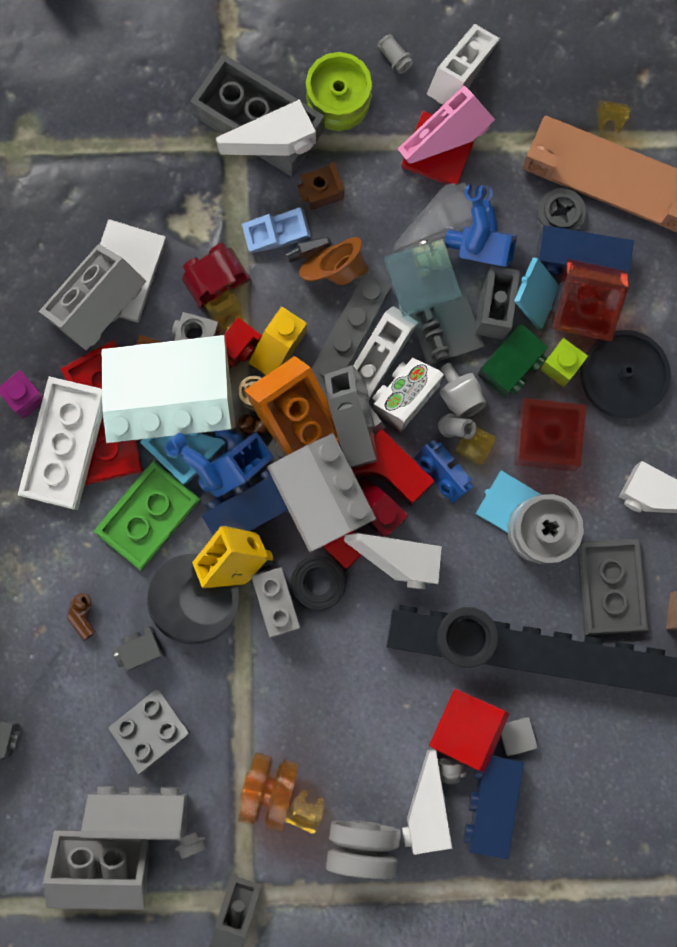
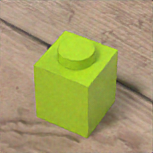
M563 338L540 370L562 387H565L588 355Z

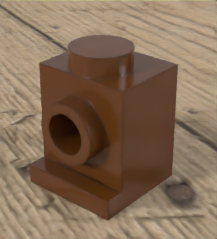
M335 162L329 163L327 167L300 175L301 184L297 185V189L302 203L307 201L310 210L344 199V186ZM322 182L325 183V185L322 188H317L315 186L316 184Z

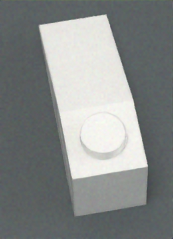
M474 24L437 68L427 95L444 105L463 86L468 89L500 38Z
M297 100L216 137V143L220 155L289 156L293 153L302 154L310 150L313 144L316 143V131L301 101Z
M394 306L384 313L353 365L367 383L369 399L419 323Z
M641 461L634 466L619 498L625 500L624 505L636 512L643 510L645 512L677 513V479Z
M366 534L345 535L344 541L394 580L407 582V588L426 589V584H438L442 546Z
M434 749L427 750L407 816L408 827L402 828L405 847L411 846L414 855L452 848L437 754Z

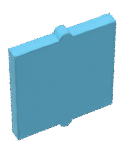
M532 258L525 276L522 277V284L514 302L537 329H542L549 311L553 309L552 304L560 286L538 258Z
M500 471L491 488L485 490L486 496L475 514L508 533L507 525L514 509L520 503L542 494Z

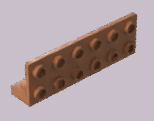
M549 116L543 117L522 166L523 170L677 232V168Z

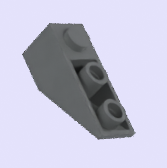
M353 365L324 374L328 404L342 452L350 468L354 469L377 462L367 383Z

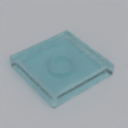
M443 239L384 257L402 317L461 299L462 295Z

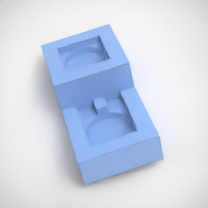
M301 207L274 217L267 214L242 224L250 253L271 250L311 238L305 212Z

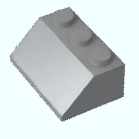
M98 244L39 312L75 343L87 350L98 342L101 333L106 327L119 318L121 310L130 300L139 295L141 287L147 281L122 257Z
M334 434L308 444L267 466L309 552L376 519Z
M98 786L97 792H92L87 796L81 838L181 839L187 832L188 793H180L179 787H161V793H148V787H129V792H116V786Z
M54 831L43 880L47 908L144 910L148 886L150 839L81 838V831Z

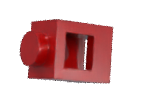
M239 317L224 334L229 368H232L234 365L237 366L240 361L245 363L255 351L254 344L258 345L262 336Z

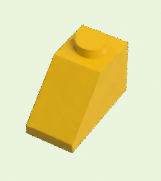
M281 306L263 332L249 361V365L267 375L284 364L307 334V323Z

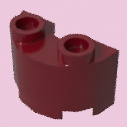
M224 243L212 247L209 250V254L200 260L193 258L183 265L185 273L182 276V281L199 309L216 301L223 293L235 290L251 280L234 250L227 248Z

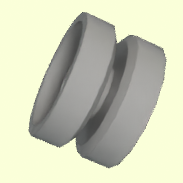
M555 494L538 495L520 503L511 513L507 525L508 540L513 550L524 560L535 564L560 562L572 556L580 546L584 534L583 519L577 507L567 498ZM542 524L548 529L546 535L542 533V529L545 528Z
M331 821L329 840L334 844L344 847L333 848L328 851L326 870L341 875L361 878H396L397 858L380 851H392L399 848L401 830L368 821Z

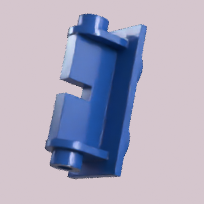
M435 440L431 441L414 457L419 466L438 485L440 492L449 498L453 504L474 487L471 483V477L467 475L459 464L451 470L447 466L454 458L441 442L438 444Z

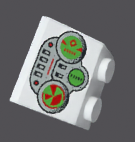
M414 358L408 364L402 362L392 374V377L395 378L388 388L383 385L372 398L375 401L373 410L401 433L439 388L444 374Z

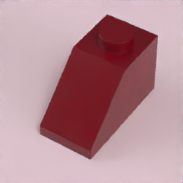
M363 476L358 481V484L376 518L367 524L380 537L389 538L407 520L409 515L383 490Z

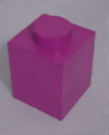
M21 370L0 386V395L15 413L23 419L42 404L43 394Z

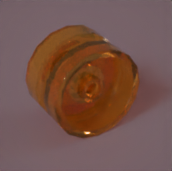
M255 752L250 771H247L240 797L242 803L238 822L254 826L259 820L262 807H266L267 813L264 822L266 829L282 833L299 762L283 759L279 763L276 777H271L272 756Z

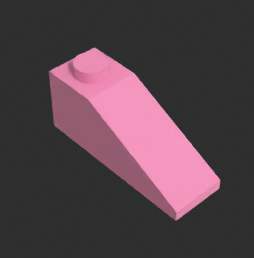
M463 86L410 136L398 150L411 164L472 142L478 136L483 135L495 119L480 101Z

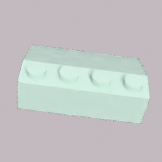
M225 335L102 349V398L106 443L173 436L178 433L191 434L236 428Z

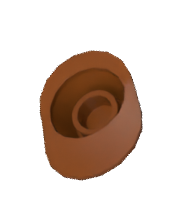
M351 237L310 256L301 265L299 270L300 278L304 281H316L327 278L336 285L341 286L367 273L368 265L360 252L363 245L362 240L358 237Z

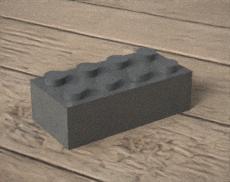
M222 54L191 99L190 105L194 117L221 134H225L289 105L298 99L225 54ZM301 102L316 131L317 142L324 131V115ZM311 149L302 154L293 153L289 156H257L293 177Z

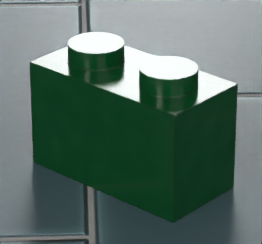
M520 323L480 368L478 375L504 398L510 392L516 395L526 384L527 380L523 377L528 371L532 369L536 372L547 360L543 354L548 349V346Z

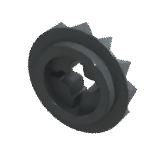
M565 188L554 189L545 194L537 210L539 223L545 226L575 231L582 226L586 217V207L582 198L576 192ZM557 205L562 210L571 209L565 216L566 221L561 216H553L557 211Z

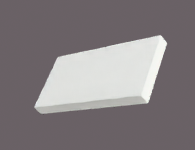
M48 377L18 496L78 510L103 416L102 389Z

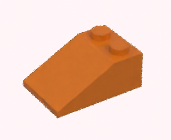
M292 357L244 390L257 415L285 456L330 434H334L340 445L328 400L311 367L297 357Z

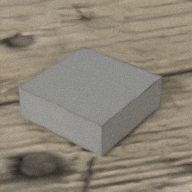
M529 717L506 723L501 734L506 756L538 748Z

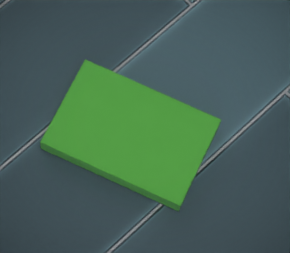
M153 461L93 532L140 571H143L200 503L201 499Z

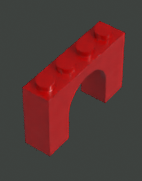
M381 429L377 434H374L378 461L351 470L355 478L372 476L382 479L412 506L433 485L434 480ZM351 531V532H349V533H347V534H345V535H350V534H355V533H354L353 531ZM345 535L321 547L347 571L362 554L344 541Z

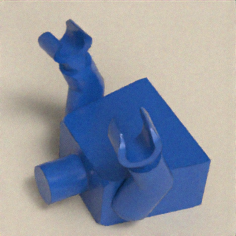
M468 185L464 193L465 197L472 201L473 208H471L473 223L471 227H464L463 232L448 229L445 237V247L460 250L459 258L504 267L512 265L518 235L497 231L494 206L491 207L490 202L493 195L492 188L489 186V196L485 198L487 194L486 187L484 185L477 186L474 192L476 198H473L471 196L473 185Z
M233 429L214 431L216 433L215 436L225 442L227 451L210 463L209 460L195 449L187 447V440L182 433L176 434L166 443V452L172 457L180 454L183 457V461L195 469L200 476V487L206 492H212L216 497L245 483L274 457L257 432L242 440V436Z

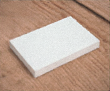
M108 220L100 245L122 257L147 281L141 287L139 295L127 303L119 316L120 318L139 323L167 239L162 235Z

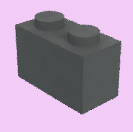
M490 265L482 278L474 334L504 340L510 332L513 324L516 304L514 300L517 295L520 271Z

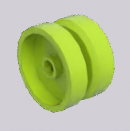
M343 52L329 53L317 59L308 71L306 101L309 107L324 115V128L334 131L349 130L363 121L369 112L372 91L371 75L364 62L352 54Z

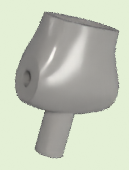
M451 363L441 367V371L448 384L439 393L448 408L458 418L467 419L486 406L487 403L483 397L482 388L473 373L459 377Z

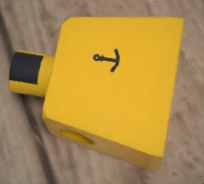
M221 526L192 563L202 588L233 586L248 583L252 579L251 576H254L260 568H270L273 563V555L270 550H265L260 536L256 532Z

